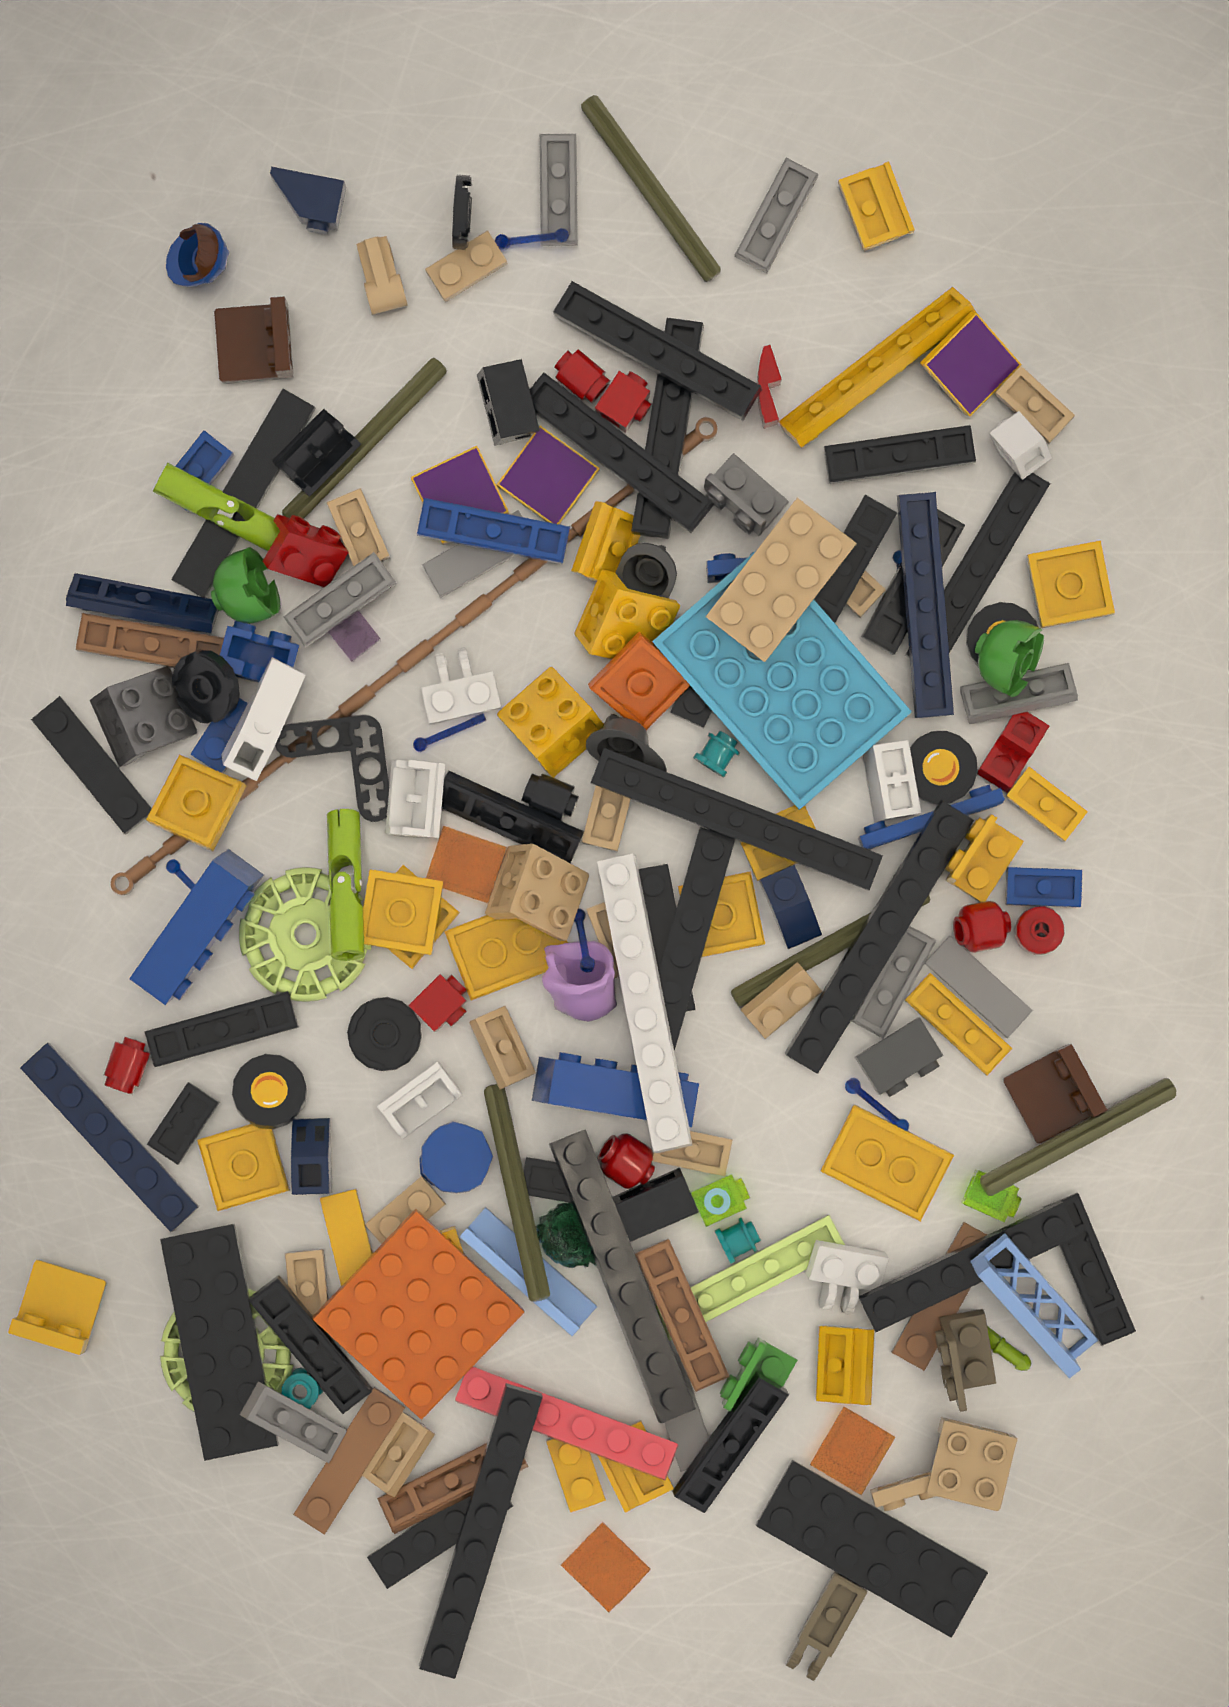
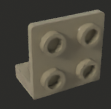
M983 1309L939 1317L941 1330L935 1331L938 1352L941 1353L943 1363L940 1366L943 1384L947 1389L949 1401L956 1400L960 1412L967 1411L964 1389L996 1384L986 1316Z

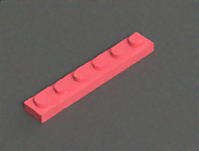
M472 1367L464 1375L455 1401L496 1417L506 1383L535 1392L539 1391ZM542 1393L543 1398L532 1431L664 1481L666 1480L679 1446L677 1443Z

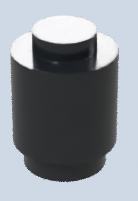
M532 773L521 801L528 803L529 807L562 821L564 815L572 816L579 796L573 794L575 790L573 785L543 773L541 776Z

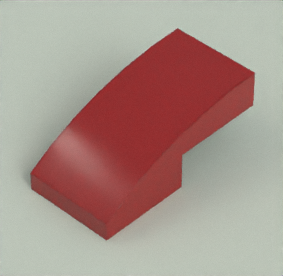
M771 345L763 347L757 376V384L762 387V391L758 396V406L764 429L778 425L779 422L769 389L780 386L782 379Z
M1029 712L1012 715L978 769L977 774L1008 793L1050 725Z

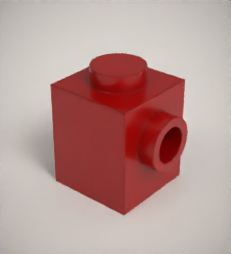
M618 371L595 406V412L626 433L633 421L636 419L641 422L652 406V403L647 401L650 397V390L645 388L648 383L631 371L627 375Z
M439 974L408 1006L434 1032H437L446 1022L452 1027L467 1012L462 1007L467 1002L462 996L467 990L452 974L447 979Z

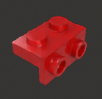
M277 514L273 521L280 532L262 562L269 570L326 587L332 582L349 553L340 540V534L325 525H322L320 528L312 526L306 520L296 515L288 518Z

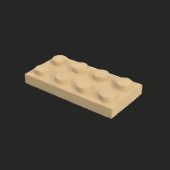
M796 498L709 611L706 618L763 662H766L857 543L799 498Z

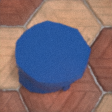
M454 1121L439 1126L428 1136L421 1147V1156L419 1158L420 1174L441 1192L464 1193L481 1186L493 1158L482 1131Z

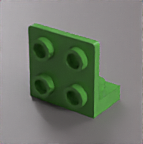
M757 1338L755 1344L748 1341L738 1359L739 1364L742 1365L736 1377L730 1374V1377L727 1378L719 1393L721 1394L720 1397L724 1398L722 1401L723 1408L731 1411L736 1400L756 1372L783 1387L798 1360L760 1338Z

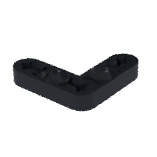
M362 714L291 723L283 726L275 746L277 751L285 757L296 758L350 751L359 813L370 822H378L387 817L389 782L383 735L380 723L374 717ZM367 721L369 727H375V733L369 736L370 747L378 744V753L366 751L356 755V747L363 748L361 736H355L354 729L360 728V722ZM326 725L335 727L339 733L337 743L330 747L321 745L317 739L319 729ZM312 727L311 739L315 749L307 750V742L296 744L295 751H289L287 745L280 744V739L285 738L287 735L286 731L293 730L294 735L298 737L307 736L304 728ZM368 757L376 759L380 764L379 774L372 779L362 777L359 772L361 761ZM383 781V789L376 788V796L379 801L385 802V807L379 808L378 815H372L370 809H364V803L370 801L369 790L361 792L360 784L374 785Z

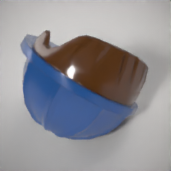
M198 223L179 233L178 238L172 243L166 258L167 274L174 284L192 287L211 283L226 270L229 250L220 231L211 224Z

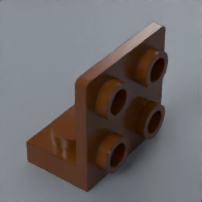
M285 296L271 297L270 304L215 309L219 379L222 383L294 377L289 310Z
M1067 1044L1003 1079L1024 1122L1038 1144L1089 1117H1096L1107 1111L1072 1044Z

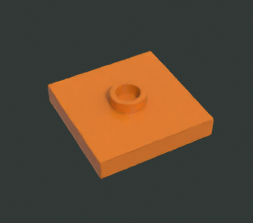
M638 632L588 683L589 688L622 717L639 722L646 730L690 686L661 651L641 632Z

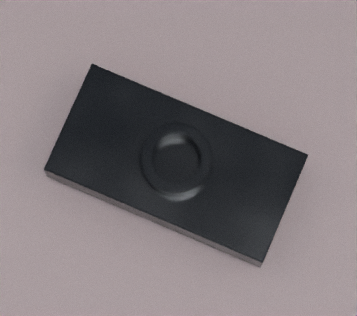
M188 1082L147 1145L179 1165L220 1102Z

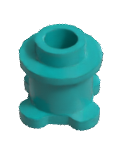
M720 730L716 736L709 732L707 736L710 739L701 753H696L693 758L724 778L727 774L725 769L734 755L739 756L740 754L735 749L738 742Z
M742 1217L738 1219L739 1223L723 1231L720 1228L715 1230L730 1264L736 1262V1257L752 1249L754 1253L757 1252L755 1244L761 1241L752 1221L745 1224Z
M299 1367L285 1380L281 1394L311 1409L318 1396L324 1391L314 1378L308 1375L305 1368ZM296 1385H303L307 1389L306 1397H298L295 1394L294 1388Z

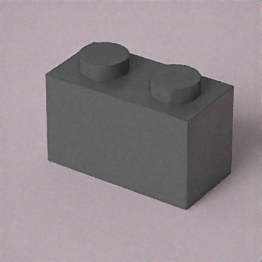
M919 1017L855 1056V1059L876 1093L881 1095L886 1092L891 1097L908 1086L905 1079L918 1072L920 1077H923L938 1068L940 1065L937 1059L944 1055Z

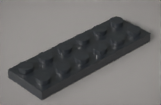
M235 1224L160 1239L204 1461L278 1446L277 1435L240 1415L258 1381L266 1386L267 1382L252 1307L249 1302V1292Z
M794 1460L790 1462L755 1524L758 1528L950 1638L954 1635L988 1574L987 1570Z

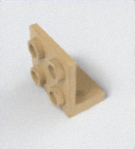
M535 844L508 846L485 914L496 920L517 918L559 941H566L578 911L589 874Z
M941 1417L938 1427L940 1437L928 1482L927 1493L999 1511L1018 1438L1012 1434Z

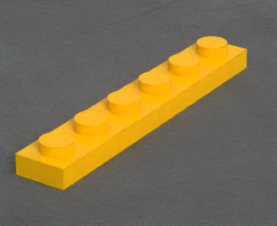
M954 287L950 288L782 418L779 424L784 432L801 448L817 438L820 433L834 422L844 417L865 398L875 393L878 388L896 374L902 372L918 357L933 348L971 311L976 312L971 302Z

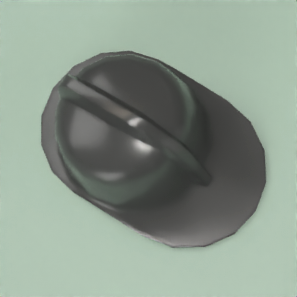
M637 543L628 548L615 572L628 589L669 598L677 576L675 562L670 554L666 552V547L651 543Z
M611 714L606 718L603 727L591 733L586 740V748L589 754L598 761L603 749L606 748L667 772L664 760L649 747L646 729L639 722L632 719L620 718L615 714Z

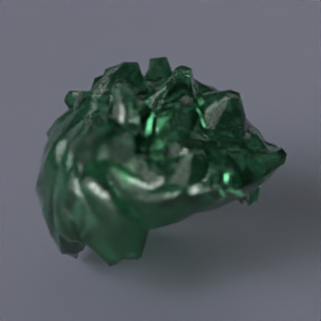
M571 1202L557 1204L555 1208L547 1212V1215L539 1217L540 1222L536 1226L538 1240L542 1244L544 1253L553 1262L567 1268H575L582 1265L586 1268L589 1267V1263L597 1266Z

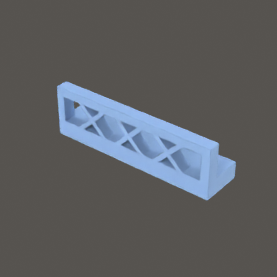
M485 1207L461 1234L460 1238L528 1297L515 1233ZM543 1258L550 1296L545 1300L534 1303L573 1336L582 1323L597 1308V1305Z
M1004 1233L970 1262L977 1276L1070 1379L1081 1370L1076 1358L1096 1343L1098 1338ZM1004 1248H1007L1013 1254L1012 1269L996 1268L990 1260ZM1019 1262L1025 1269H1019ZM1004 1276L1011 1277L1010 1283L1005 1279ZM1017 1277L1034 1278L1036 1280L1035 1294H1019L1016 1291ZM1042 1288L1045 1290V1292H1046L1048 1295H1041V1294H1042ZM1027 1302H1034L1033 1309L1029 1306ZM1040 1303H1056L1059 1306L1058 1319L1042 1320L1039 1317ZM1065 1314L1071 1321L1064 1320ZM1050 1328H1056V1335ZM1063 1328L1079 1329L1084 1334V1337L1070 1349L1061 1342Z

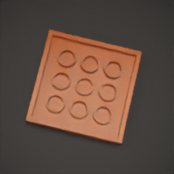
M415 1209L313 1316V1320L422 1420L525 1311L428 1219Z

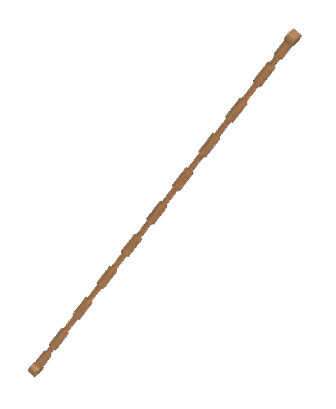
M701 418L696 423L695 429L686 435L683 456L701 442L714 439L717 434V424L712 418ZM704 423H709L713 427V432L707 436L700 433L699 427ZM627 485L605 503L615 507L635 490ZM592 509L571 525L572 528L569 531L567 543L577 535L581 537L584 534ZM528 558L513 570L514 574L487 595L483 593L456 614V619L429 640L424 639L397 660V665L370 686L366 684L339 705V710L327 719L351 716L376 696L374 693L404 671L406 673L432 653L434 651L433 648L459 627L462 626L464 628L491 607V602L518 581L523 582L548 561ZM326 725L320 728L317 738L332 726ZM307 730V736H300L287 746L288 750L295 751L296 744L303 742L308 743L307 749L313 745L311 732ZM280 755L263 768L257 781L248 777L242 782L246 785V788L239 802L259 787L258 784L286 762L289 764L296 758ZM177 835L171 836L162 843L163 847L150 857L147 855L125 873L115 874L111 879L112 890L119 895L131 893L134 889V884L156 868L155 864L168 854H174L189 841ZM120 877H126L129 880V886L124 891H120L116 887V881Z

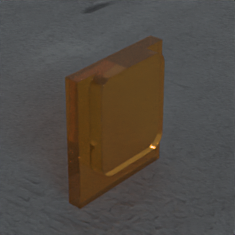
M443 826L426 878L444 881L443 889L488 903L507 847Z
M843 1406L810 1465L862 1495L893 1443L895 1436Z
M604 1522L561 1564L608 1612L619 1604L651 1570Z

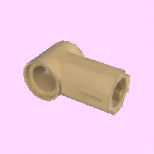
M387 236L369 238L356 244L366 279L364 287L372 315L407 306L400 274H396L394 259Z

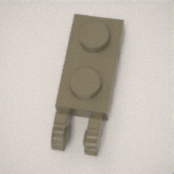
M834 1572L798 1636L799 1641L794 1647L786 1666L791 1669L798 1666L807 1646H812L820 1652L810 1664L806 1677L814 1681L827 1658L832 1657L868 1591Z

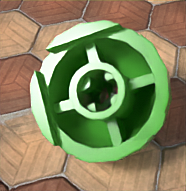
M248 547L239 550L223 559L215 571L213 578L214 590L211 591L212 601L219 611L223 610L233 620L247 624L265 621L280 611V597L275 580L268 585L263 573L267 567L262 562L263 558L253 548Z
M1010 620L996 625L989 634L983 633L975 648V653L979 654L978 667L983 679L991 687L1010 697L1019 695L1028 683L1022 680L1027 670L1034 672L1039 662L1044 644V635L1040 634L1042 629L1027 622Z

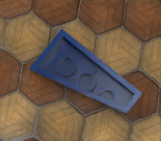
M227 849L212 860L129 979L164 1005L169 1003L174 997L180 1000L193 983L188 978L195 969L201 971L213 955L210 948L217 939L221 942L234 925L231 922L232 918L238 910L243 912L255 895L252 891L264 874L230 849Z
M559 1052L558 1059L539 1057L532 1101L647 1120L637 1065L631 1064L629 1072L617 1070L618 1062L595 1058V1064L588 1065L581 1063L582 1056ZM678 1072L688 1125L692 1128L699 1083L689 1082V1074Z

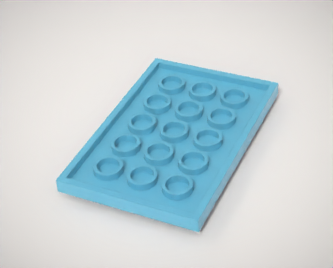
M753 552L652 642L800 810L912 711L814 599L766 662H763L706 618L709 611L755 553Z

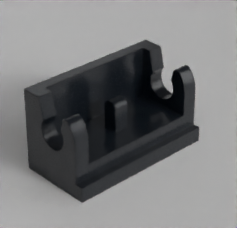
M522 359L483 367L477 374V379L494 446L531 437V434L539 432L540 429Z
M323 409L272 462L299 489L310 497L361 443L343 427L344 425L328 413L327 410Z
M680 1168L654 1178L644 1185L640 1184L612 1197L630 1242L699 1213Z

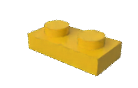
M1031 767L1024 771L1005 796L1063 842L1067 840L1088 812Z
M553 1438L546 1440L570 1513L606 1501L590 1452Z

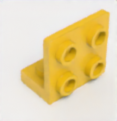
M602 569L574 634L589 654L613 659L638 632H641L651 642L673 624L680 609V604L673 599L628 589L615 572Z
M553 667L545 670L497 713L500 720L553 778L587 749V738L591 733L600 730L604 725L594 710Z
M992 814L985 819L980 817L978 820L976 819L965 836V839L970 841L964 851L960 848L958 851L956 850L945 867V870L950 872L946 881L978 902H985L1024 842L996 824L997 817Z
M36 1260L18 1316L12 1319L8 1333L77 1355L85 1353L106 1287V1281L48 1262Z

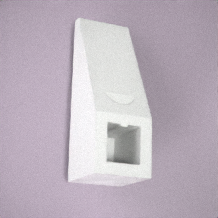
M273 657L271 658L221 754L224 766L255 781L258 780L276 745L306 676L305 673Z

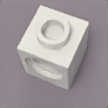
M1020 411L1010 418L1001 421L994 430L989 432L997 452L1022 480L1052 459L1045 439Z

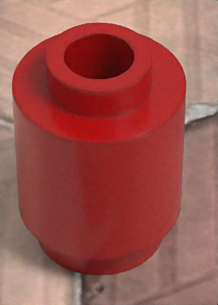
M579 349L573 354L568 350L554 367L559 371L555 377L581 400L586 398L591 403L598 399L611 381L605 376L606 371Z
M124 1037L123 1043L115 1041L104 1075L107 1076L104 1085L133 1094L135 1086L139 1087L150 1056L149 1052L144 1051L146 1044L128 1037Z

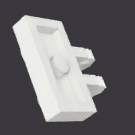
M466 648L458 649L457 655L464 678L450 681L448 675L447 658L443 653L435 654L441 683L421 687L429 725L502 709L493 671L472 676Z
M816 1240L805 1274L809 1280L824 1282L819 1298L820 1309L831 1311L837 1296V1285L845 1286L840 1306L841 1313L852 1314L858 1302L859 1289L871 1291L881 1285L889 1258L885 1252Z

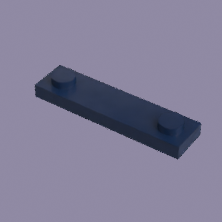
M74 573L66 595V606L169 625L196 632L212 633L219 612L212 599L78 573Z

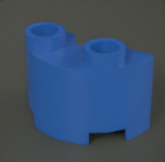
M234 621L233 627L227 626L220 656L233 668L236 677L259 683L272 657L294 667L299 645L290 643L292 636L275 631H270L269 637L255 634V626Z

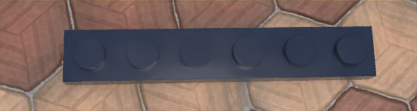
M936 492L897 495L915 718L954 715Z
M46 1043L20 1067L170 1232H173L199 1208L198 1204L50 1043Z

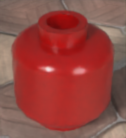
M993 901L965 905L953 921L955 938L959 945L974 953L1000 948L1006 941L1007 933L1011 932L1010 916L1007 911H1002L1000 906Z
M1045 906L1033 907L1024 911L1017 919L1014 927L1018 945L1024 951L1033 955H1044L1054 951L1062 943L1065 934L1064 923L1060 915L1053 909ZM1039 923V929L1035 931V926ZM1043 924L1047 926L1048 932L1043 929ZM1042 933V934H1044V935H1046V936H1045V937H1039V936H1037V934Z
M628 1133L621 1134L618 1137L612 1135L604 1143L598 1154V1161L601 1162L600 1167L603 1175L625 1189L633 1188L638 1183L646 1184L655 1170V1166L652 1165V1149Z

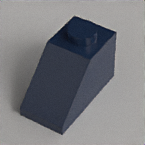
M271 166L270 175L274 184L301 224L307 225V230L320 234H328L329 229L338 231L346 192L344 180Z
M795 865L759 880L787 949L822 935L810 899Z

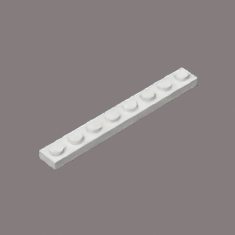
M631 853L597 861L653 1152L661 1153L693 1146L636 855Z

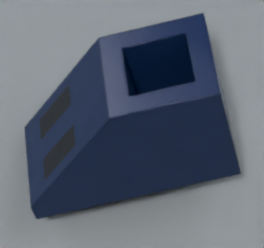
M330 1118L294 1119L292 1121V1195L332 1193Z

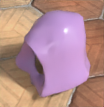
M596 941L550 945L544 948L548 970L542 976V982L545 989L551 994L556 1010L574 1019L590 1022L607 1015L617 1006L615 999L614 959L606 946Z

